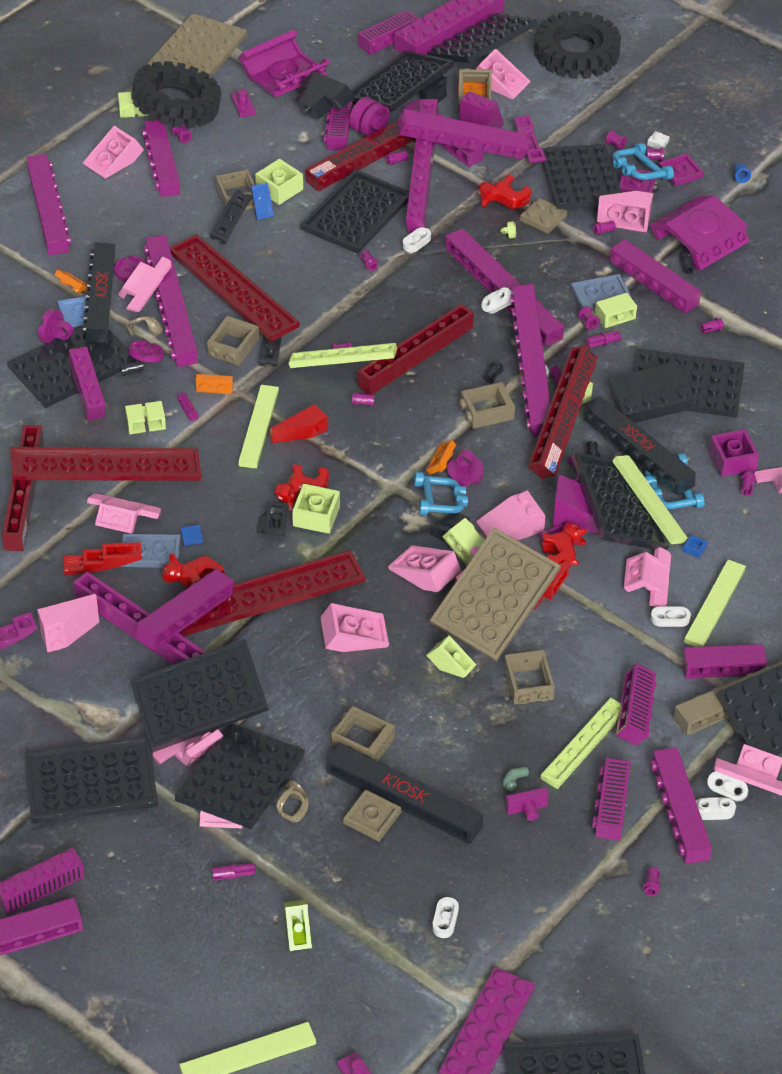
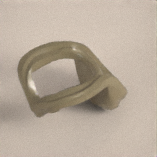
M151 316L139 317L126 324L131 336L134 335V323L145 320L153 335L158 336L163 331L161 324Z
M289 780L285 785V791L281 794L275 805L277 814L291 822H299L307 813L309 798L296 781ZM289 795L302 802L299 810L293 816L283 812V805Z

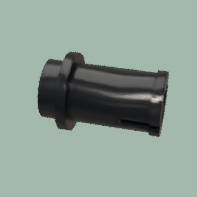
M685 252L681 257L684 273L692 274L695 271L694 261L691 253Z
M137 359L136 362L120 365L123 376L144 371L142 361Z
M495 361L490 364V369L484 375V380L487 379V383H494L497 376L503 372L502 363Z
M588 441L586 443L587 455L601 457L598 452L597 442L594 441L593 446L592 441Z

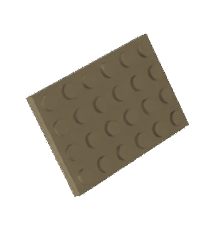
M192 13L147 64L152 66V62H160L164 66L165 61H172L174 66L177 67L178 62L186 64L185 69L194 66L199 68L198 73L204 71L211 78L246 38L247 30Z
M493 528L430 619V623L493 661L498 662L561 569V565L500 530Z

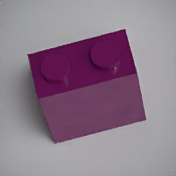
M470 91L461 98V121L499 129L504 125L497 102Z
M559 475L553 527L564 525L566 522H572L573 524H578L580 529H587L588 532L598 533L582 485L563 475Z

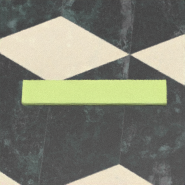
M396 343L297 352L292 353L289 366L290 368L390 359L395 357L397 346Z
M260 386L239 458V466L256 469L258 467L279 393V387Z
M615 456L613 463L670 544L685 543L688 539L630 456Z
M727 560L688 631L684 643L694 647L705 646L745 572V565Z
M610 697L541 774V779L558 789L618 722L621 703Z
M309 1022L182 1063L180 1064V1070L182 1074H228L315 1045L316 1039Z

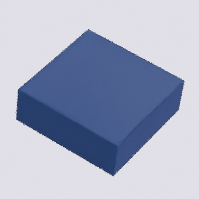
M200 525L181 527L184 546L203 543Z
M690 535L682 551L700 558L708 546V541Z

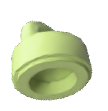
M514 221L508 222V227L501 228L500 232L508 234L509 239L516 238Z

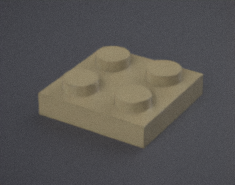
M538 198L520 215V221L549 234L567 216V211L557 209L556 205Z
M365 790L343 818V824L380 842L400 815L401 807Z

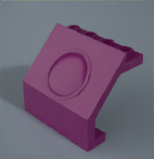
M295 29L248 49L238 57L249 79L275 97L301 87L302 81L313 71L324 76L327 75L326 67L330 64L328 57L318 64L305 55L295 40V37L298 35Z
M715 195L698 196L650 224L656 240L662 239L671 233L689 249L696 270L704 269L750 242L745 229L749 225Z

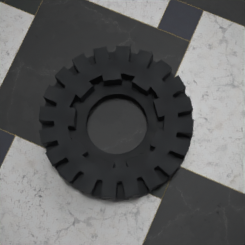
M571 11V16H568L566 12L558 13V17L552 15L548 17L547 21L543 20L540 23V27H537L534 48L535 57L539 59L538 63L542 67L546 66V70L553 73L557 70L558 76L565 77L568 72L570 73V78L578 79V74H581L583 79L591 78L592 72L597 77L603 75V71L609 72L612 66L617 64L620 54L621 34H619L616 26L613 27L611 21L608 19L603 21L604 17L598 14L591 18L592 13L584 11L583 16H579V11ZM573 37H579V39L587 41L589 39L593 40L595 46L589 52L577 53L565 50L560 42L562 39L564 41L573 39Z
M165 61L164 66L160 62H152V66L146 64L142 69L139 68L135 74L131 99L134 106L139 107V111L143 115L149 114L148 118L154 121L161 118L160 123L164 125H169L170 121H172L174 127L182 128L184 123L187 128H195L196 124L203 126L206 125V122L210 123L214 120V117L218 114L222 93L220 85H217V81L214 78H209L208 73L204 71L198 73L199 68L194 66L185 69L186 64L178 62L177 67H175L172 61ZM161 88H176L192 94L194 98L190 101L179 98L173 100L168 98V95L161 91L159 92Z

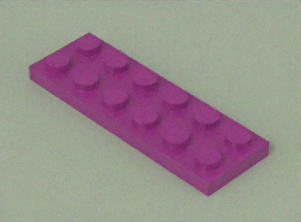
M495 967L438 1074H491L503 1051L504 1043H507L535 989V984Z

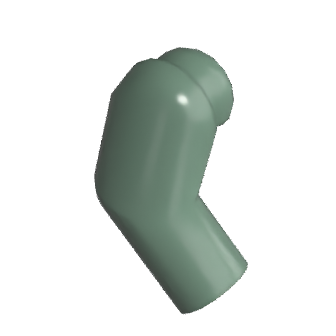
M528 768L510 769L503 779V787L508 791H513L517 786L516 779L529 775Z

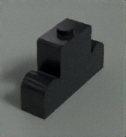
M313 71L302 81L301 87L304 92L295 101L305 115L320 119L332 107L335 110L343 109L355 96L346 84Z

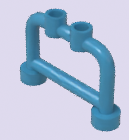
M638 143L634 145V148L618 150L613 153V165L615 168L622 167L624 176L632 175L639 180L660 177L668 180L674 176L671 166L659 168L645 156L647 149L644 143ZM634 154L654 172L639 173L634 165H629L626 158L621 156Z
M677 454L676 457L688 466L686 454ZM645 470V479L667 510L692 505L696 509L705 506L703 494L701 492L692 494L690 489L684 492L686 497L684 500L664 501L656 478Z
M415 471L414 486H423L426 500H420L419 515H428V512L459 513L464 507H467L468 496H465L466 486H460L456 480L451 478L424 476L423 472ZM431 484L453 487L455 506L435 505Z

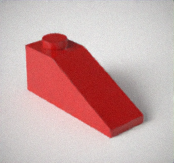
M314 404L270 428L271 442L278 443L314 438L328 430V416Z

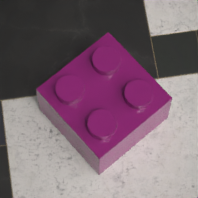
M746 429L711 436L709 453L721 477L757 470L759 453Z

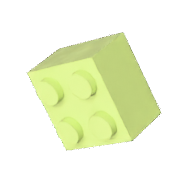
M281 159L255 174L256 184L267 182L271 200L278 205L303 190V174Z
M303 484L293 508V526L330 534L340 508V491Z

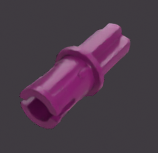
M620 331L601 332L600 335L587 338L586 345L589 348L600 345L607 346L608 343L620 341L621 334L617 335Z
M231 863V865L212 867L213 880L231 878L235 880V877L254 875L255 865L254 863L233 865Z

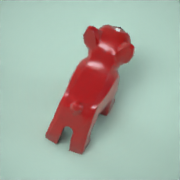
M507 174L504 180L495 184L486 181L482 182L478 186V195L482 199V207H486L490 201H497L509 209H517L529 204L532 189L525 186L522 191H514L510 185L514 181V177Z
M294 464L292 467L293 475L288 483L278 484L274 494L280 502L287 503L289 510L292 511L294 502L298 499L303 484L328 488V469L319 468V475L313 479L303 475L302 465Z
M566 522L561 532L551 535L542 533V552L554 553L555 555L548 554L547 558L557 564L567 560L570 562V567L578 565L579 561L576 560L574 546L586 544L582 535L588 531L587 529H580L578 524Z
M171 553L169 555V563L163 568L162 578L166 583L180 582L183 586L189 588L193 583H197L205 575L210 574L216 569L223 574L225 572L220 563L215 562L208 556H202L188 563H181Z

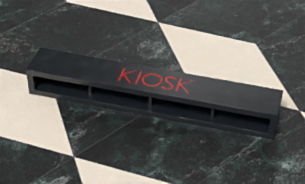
M95 242L94 249L90 251L86 301L88 302H85L83 334H86V342L107 343L116 244Z
M600 396L583 405V419L603 434L610 442H613L621 451L629 455L633 461H636L644 470L651 473L669 490L673 491L676 495H680L695 487L696 472L603 397Z
M339 744L327 759L328 774L362 791L367 790L401 807L402 811L468 844L472 843L483 827V814L478 810L471 809L460 801L453 800L442 792L435 791L422 782H417L404 773H399L389 766L355 751L351 747Z

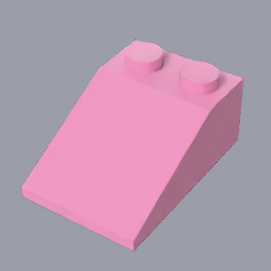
M496 49L475 69L492 70L491 90L510 99H514L530 83V80Z
M113 126L85 159L83 164L106 179L132 164L144 149L136 139Z
M631 191L600 196L597 222L613 221L617 228L647 233L651 217L653 193Z
M525 491L506 499L477 520L476 524L486 538L493 528H496L518 541L543 532L545 528V514L530 493Z
M413 545L388 566L389 570L419 588L433 592L442 590L461 571L454 551Z
M96 594L37 609L41 637L47 652L68 647L99 623Z
M331 603L320 617L326 649L349 652L389 646L382 613Z

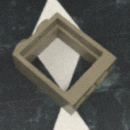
M460 69L458 112H460V100L463 97V82H487V98L491 100L492 70Z
M248 169L216 176V189L224 207L227 206L232 195L227 196L225 192L227 189L246 186L248 192L243 194L252 196L250 186L255 185ZM252 198L245 210L254 208Z
M226 316L207 342L208 355L240 366L259 340V326ZM226 334L244 339L237 349L220 343Z
M503 382L461 391L459 406L461 410H464L466 421L470 422L473 429L514 419L515 405ZM496 398L499 407L476 412L473 403Z
M544 650L505 655L504 670L514 705L553 700L554 683ZM540 669L544 686L517 689L513 673Z
M352 706L349 712L343 714L339 725L334 726L330 733L332 747L337 748L339 744H342L378 762L395 739V726ZM354 724L378 735L369 749L345 738Z

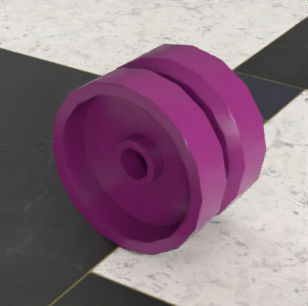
M363 97L354 106L349 118V125L351 129L367 137L387 126L390 111L388 107L377 103V101L369 97Z

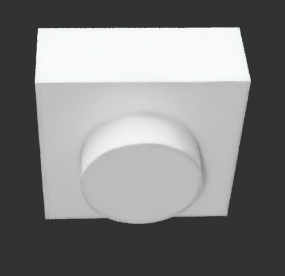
M655 131L648 139L647 145L653 148L665 147L669 143L670 137Z

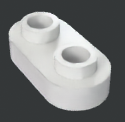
M423 227L417 228L403 239V249L410 253L418 251L430 242L431 231Z
M504 287L487 295L482 300V309L489 314H493L511 304L510 295L513 294V291Z
M656 607L651 612V622L659 627H683L690 622L691 614L685 607Z
M717 771L711 773L708 777V786L715 793L737 802L743 801L748 796V787L741 780ZM718 779L723 781L721 786H716L715 784ZM741 788V794L736 795L734 793L735 789Z
M700 798L696 800L702 820L730 819L735 814L736 804L730 798Z
M444 897L437 904L432 928L433 933L437 937L448 938L454 932L459 912V904L454 898Z

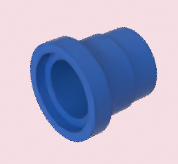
M743 163L735 165L734 176L736 181L739 183L749 181L752 175L750 169Z

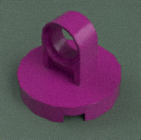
M49 309L44 313L41 318L44 320L43 325H39L38 328L39 339L46 344L57 338L67 340L74 333L72 325L64 321L63 313L55 309Z
M462 450L457 457L451 459L448 463L447 476L456 480L460 486L469 487V484H478L483 479V463L475 458L471 451Z

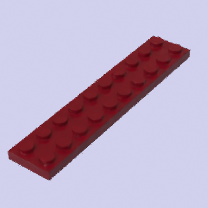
M197 234L170 247L171 255L246 321L259 326V332L272 342L300 327V322Z
M10 447L12 480L201 481L202 477L198 448Z
M349 550L234 584L232 596L179 633L182 636L191 635L364 583L365 575L352 551Z

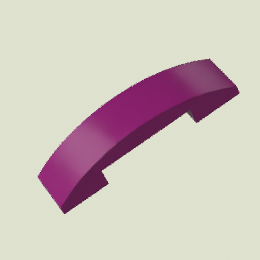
M530 115L514 117L516 132L527 134L529 150L524 156L527 162L537 163L546 161L543 149L539 148L533 131L534 125Z
M31 612L12 618L13 624L0 628V649L24 639L37 629Z

